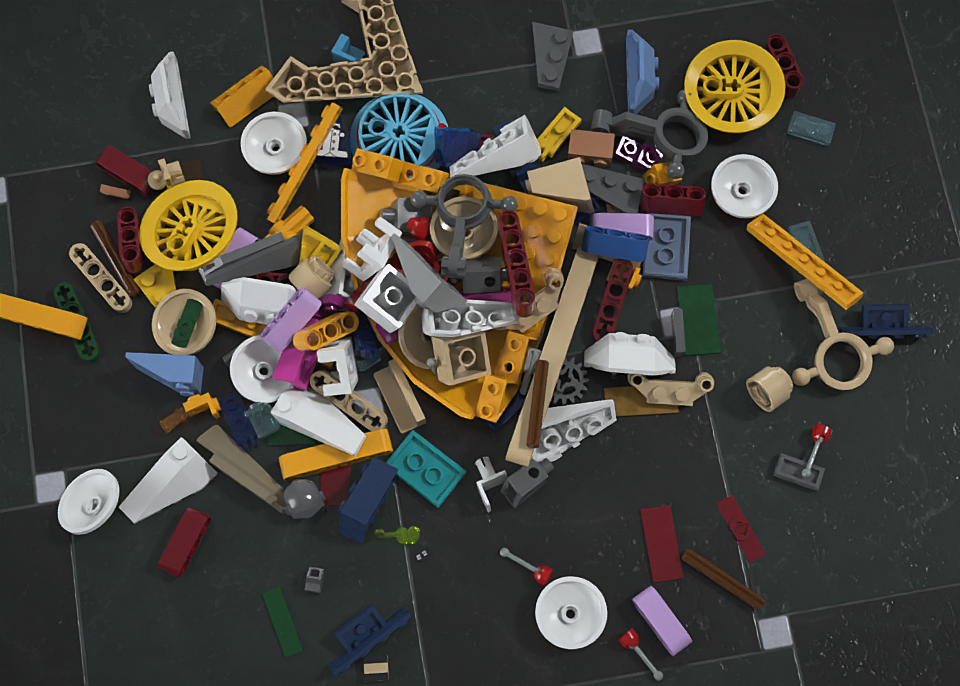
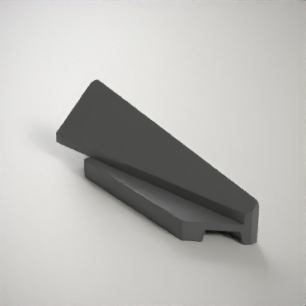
M279 232L214 259V263L201 267L198 271L205 285L210 286L237 278L299 265L303 233L285 240L282 233Z

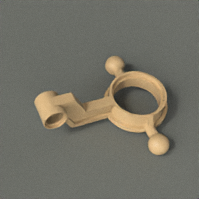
M808 279L794 283V290L799 301H805L808 309L818 317L825 340L820 344L815 354V367L808 370L797 368L792 373V381L798 386H804L809 383L810 378L819 376L828 386L838 390H849L860 386L871 372L872 355L878 353L881 355L890 354L894 350L893 341L888 337H882L877 340L876 345L868 347L860 337L854 334L839 333L827 301L820 296L823 294V291ZM835 342H846L852 345L860 357L859 371L851 380L846 382H840L830 377L824 367L825 352Z

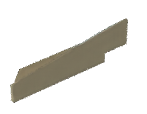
M214 425L198 437L196 441L214 454L209 460L213 466L283 515L286 513L284 507L287 505L283 496L285 490L219 425Z

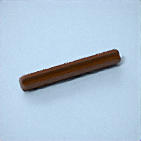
M100 220L93 222L90 227L127 294L130 297L138 295L140 289L131 273L125 270L119 252Z
M537 360L526 443L530 448H538L540 444L549 362L546 360Z
M687 549L682 555L683 561L756 610H761L766 600L693 550Z

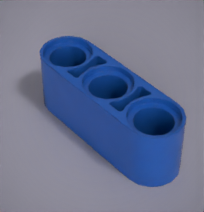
M586 226L584 229L582 251L595 255L643 262L647 256L649 237L615 229Z

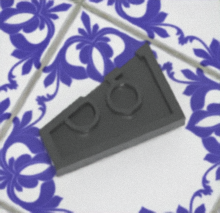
M582 164L590 196L604 201L617 212L619 210L622 213H638L644 179Z

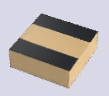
M388 655L364 657L365 682L389 680Z

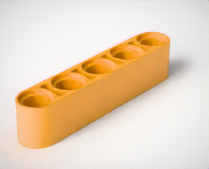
M0 293L1 319L81 340L88 320L87 317Z
M388 429L364 433L367 437L356 456L328 444L284 454L278 457L283 480H295L338 468V465L343 467L370 460L373 457L378 458L391 454L393 448Z

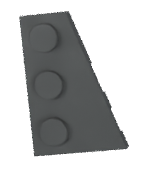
M532 22L538 87L559 92L574 31Z

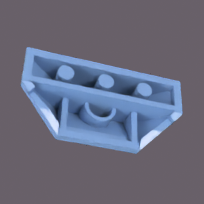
M628 30L626 36L628 112L637 114L653 99L655 90H659V77H655V70H658V57H654V49L633 30Z

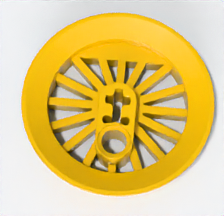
M727 40L708 46L692 60L686 72L684 90L689 107L703 123L722 132L744 133L762 127L776 115L784 99L785 79L778 62L765 49L747 41ZM724 61H732L731 76ZM737 61L744 63L738 77H736ZM719 64L723 76L713 67V65ZM748 65L754 67L755 69L742 80ZM707 70L712 76L707 77L703 73ZM759 74V79H758V80L749 82V81H751L756 75ZM698 81L703 83V87L697 86ZM714 87L716 91H710L707 88ZM698 94L702 95V99H699ZM716 101L708 110L703 107V105ZM731 103L730 122L723 121L722 118ZM724 104L718 118L711 115ZM735 105L742 122H735ZM744 108H745L752 116H754V118L748 120V117H747V115H746V112H745Z
M187 181L167 189L151 203L143 216L139 233L140 244L145 255L157 266L172 271H195L214 263V259L224 255L233 240L238 218L235 202L228 191L210 181ZM190 206L194 207L193 214L191 213ZM182 207H184L186 215L184 217L178 212ZM175 214L180 221L176 222L170 218ZM165 225L173 227L164 229ZM205 240L216 243V245L212 248ZM199 242H201L209 252L203 255ZM194 251L196 252L197 258L193 259Z

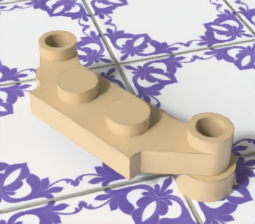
M556 268L546 272V286L535 293V308L531 316L526 318L519 317V323L495 329H516L523 333L559 307L557 301L564 282L562 272Z
M707 372L699 373L694 382L648 379L643 374H627L629 384L636 387L647 398V403L693 406V401L706 392L711 391L714 387V379ZM635 376L641 377L638 382L633 381ZM704 381H709L707 386H702Z

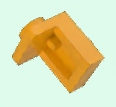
M672 161L654 164L642 176L646 184L675 185L682 178L672 179L668 176L667 167Z
M622 263L621 266H616L620 271L618 277L613 276L612 279L626 283V279H622L624 272H629V269L626 268L625 263ZM611 267V269H610V271H609V274H608V276H607V278H606V281H607V282H608V279H609V276H610L612 267ZM633 267L627 290L631 291L633 286L638 287L642 275L639 274L641 268Z
M209 393L201 396L200 394L191 396L187 399V402L183 403L185 411L190 417L210 408L213 416L216 419L220 418L218 411L222 410L217 398H212Z

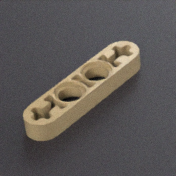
M78 243L73 245L69 251L72 261L117 313L128 312L132 306V300L85 244ZM77 252H83L84 256L88 259V261L84 263V261L78 256ZM91 266H99L98 274L93 276L88 274ZM106 281L113 282V288L107 292L103 291L102 284ZM115 294L124 300V306L118 305V302L113 297Z
M319 370L311 375L310 385L316 392L370 431L383 429L387 425L388 418L386 414L354 390L350 394H345L343 400L336 399L334 395L324 396L323 385L325 384L319 386L317 384L319 380L316 377L324 376L326 384H332V382L340 383V380L328 371ZM356 401L361 402L364 406V410L360 414L355 413L352 409V405ZM370 409L372 410V412L369 413V415L373 418L379 416V422L381 423V425L378 424L374 426L372 424L374 420L371 417L368 416L366 419H364L363 416L368 413V410Z

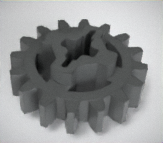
M565 357L562 366L565 369L561 370L555 386L556 390L552 395L554 405L558 401H561L562 406H565L566 401L573 405L575 403L574 398L582 399L583 396L580 392H587L588 388L583 386L589 383V379L584 378L587 375V370L581 371L582 363L575 365V358L568 362ZM573 371L577 374L579 382L577 379L574 378L572 374ZM568 374L567 382L560 389L561 380ZM568 391H572V392H573V393H571V394H569V395H563L564 393H566V392H568Z

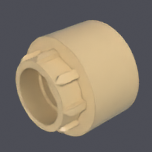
M312 256L309 260L303 259L289 274L290 281L298 290L304 287L316 298L322 297L333 286L331 283L334 278L333 270L316 256Z
M767 366L746 382L747 389L753 400L767 412L773 411L787 401L793 389V382L790 376L780 367L771 368Z

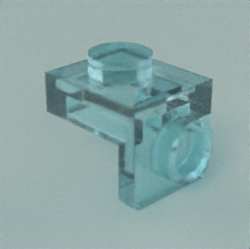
M261 401L250 405L249 410L244 412L245 416L250 418L259 439H263L281 430L279 422L270 413L272 411L271 405L265 402L261 403Z

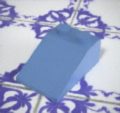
M126 352L125 357L136 369L179 392L180 395L194 396V393L201 394L204 367L196 356Z

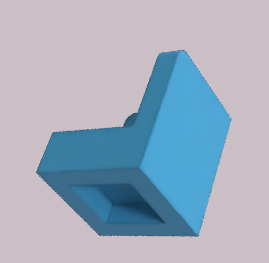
M343 34L340 35L331 51L333 61L337 63L361 61L365 56V52L350 45L349 37Z

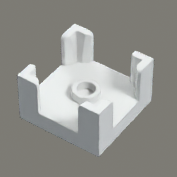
M382 217L376 219L375 226L386 233L384 236L378 238L367 229H363L356 239L358 243L363 245L357 254L358 257L364 260L363 265L359 266L349 258H346L342 264L343 268L362 281H365L385 266L395 247L391 236L395 233L400 237L402 234L400 230Z
M343 337L317 351L320 363L336 361L337 371L331 372V374L340 380V383L332 382V384L323 385L324 396L350 394L358 382L352 337Z

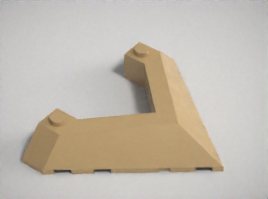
M341 0L342 3L359 13L368 58H363L361 61L348 63V61L333 63L326 67L317 68L315 66L308 68L290 56L265 89L266 92L283 103L381 97L398 93L408 95L423 94L393 0Z

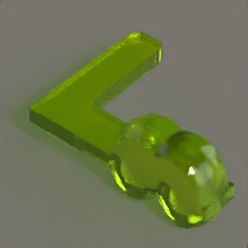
M401 526L396 532L386 533L383 529L375 530L377 538L397 537L398 542L401 544H414L418 541L420 535L419 529L416 526H411L408 530Z

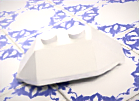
M169 52L151 75L152 84H149V91L151 97L155 99L152 109L154 116H158L163 125L185 139H190L178 61L174 52Z
M242 277L221 284V300L239 320L268 325L298 289L288 284Z
M608 333L584 351L585 367L592 366L595 369L607 372L663 375L667 373L673 374L676 371L675 358L654 336L647 334Z

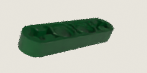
M62 282L56 285L53 293L59 309L69 311V309L76 307L79 309V315L87 317L79 297L71 284ZM66 289L69 291L67 296L71 302L67 303L66 299L62 296V290ZM87 320L85 326L87 334L81 340L72 338L79 356L84 361L93 363L100 358L101 349ZM87 342L92 349H95L92 351V356L85 354L87 353V348L83 343Z

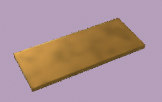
M634 386L604 388L605 400L612 399L614 401L616 417L679 413L678 405L647 403V398Z

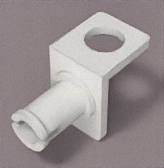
M483 457L485 467L481 458L475 462L483 480L476 483L485 507L490 512V503L484 491L504 483L507 479V473L504 470L496 474L489 457Z

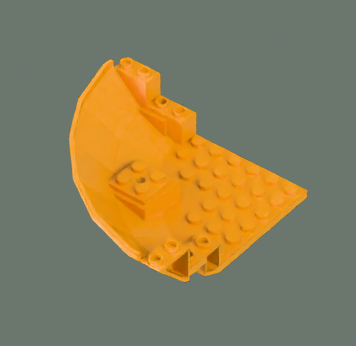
M357 148L353 157L352 169L344 168L341 178V238L346 258L362 266L364 260L358 257L357 254L363 245L358 243L356 239L363 229H367L378 238L386 234L375 226L380 210L391 209V202L398 198L411 197L412 193L418 190L425 192L426 195H437L443 183L451 178L450 174ZM413 171L412 178H409V173ZM484 183L491 193L492 200H502L507 196H511L518 202V208L515 213L519 217L534 292L537 293L546 286L545 274L548 270L556 268L561 271L578 207ZM458 185L452 188L460 191L459 197L468 196L481 201L484 200L481 192L474 186ZM432 205V216L437 210L436 205ZM492 209L498 222V216L503 211L501 209ZM498 234L495 243L484 254L485 256L503 257ZM394 247V249H393L391 255L389 256V258H391V257L394 255V253L396 252V248H395V247ZM442 253L436 255L438 258L437 262L443 258L444 255ZM350 272L355 291L364 281ZM463 279L453 286L457 291L463 288ZM504 281L503 286H509L508 281ZM368 315L367 317L378 340L415 385L461 417L473 419L476 416L496 423L521 386L522 370L529 348H538L543 337L548 315L523 333L516 329L496 330L494 328L485 330L491 375L486 374L484 377L454 385H447L438 381V376L433 374L432 369L420 368L411 363L403 354L399 340L386 345L375 328L376 322ZM424 333V338L428 339L429 335ZM509 363L512 364L511 371L507 370V365Z

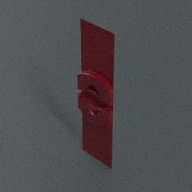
M733 495L716 503L748 561L751 563L766 555Z

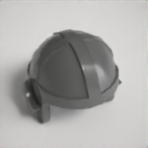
M307 479L292 481L285 489L283 495L287 505L284 507L287 516H292L293 519L311 518L321 507L325 506L324 501L326 497L324 492H319L316 484Z

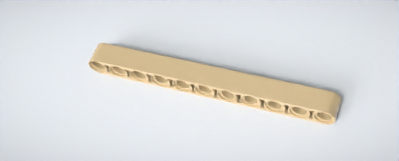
M581 245L578 246L559 301V307L555 312L539 359L549 362L542 425L599 259V255L582 251ZM534 376L505 459L526 467L529 466L535 449L526 445Z

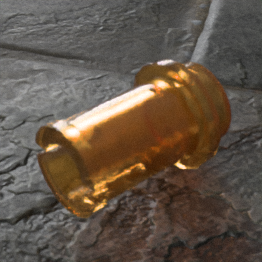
M183 406L176 407L175 411L163 420H160L159 424L168 434L169 431L183 421L186 423L190 416Z

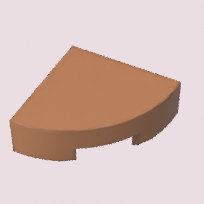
M101 184L100 192L103 194L128 199L131 193L130 190Z

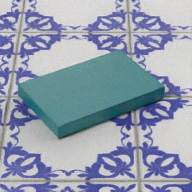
M414 430L409 433L386 462L398 469L397 477L437 508L442 505L467 473L466 470Z

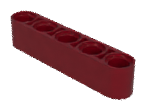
M506 210L498 216V236L514 312L517 316L526 318L534 312L535 292L519 217L514 211Z

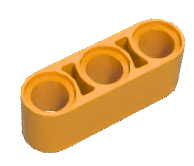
M354 312L334 313L296 332L293 338L294 346L301 351L317 350L355 331L359 325L358 317Z

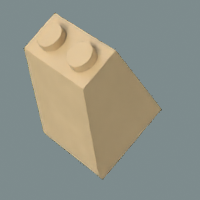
M580 157L527 171L529 179L525 180L530 195L577 206L578 212H594Z

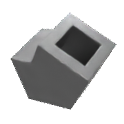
M309 567L305 591L321 594L324 569Z

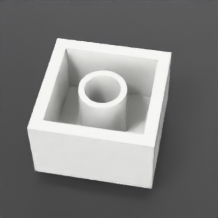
M387 264L377 272L354 305L386 331L392 333L401 327L417 304L415 302L417 297L411 292L406 277Z

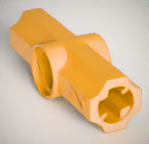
M301 205L284 221L276 222L270 228L269 234L265 238L281 232L285 240L299 235L305 225L309 226L315 220L310 212Z

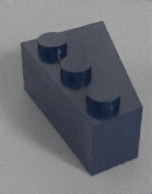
M373 457L370 464L366 463L360 473V476H362L360 481L353 483L349 491L351 496L348 501L343 500L339 507L338 533L363 545L370 524H374L376 513L381 505L384 504L397 479V468Z

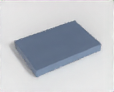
M647 213L654 217L653 240L649 241L646 260L643 261L642 277L686 281L688 275L691 216Z

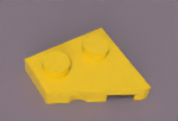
M305 225L303 227L299 264L303 259L309 260L312 256H316L330 267L342 251V247Z
M156 264L134 279L155 308L166 295L176 291L174 272L161 268Z

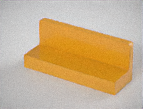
M261 65L211 101L210 104L214 110L220 113L226 124L232 127L273 97L265 89L274 77L267 68Z

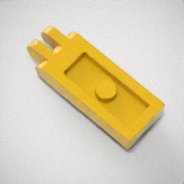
M566 107L561 110L537 139L543 152L539 157V160L542 162L547 156L552 158L570 137L571 129L576 130L581 124L582 119Z

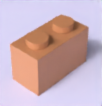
M571 129L567 160L580 157L581 164H591L597 168L610 167L615 134Z

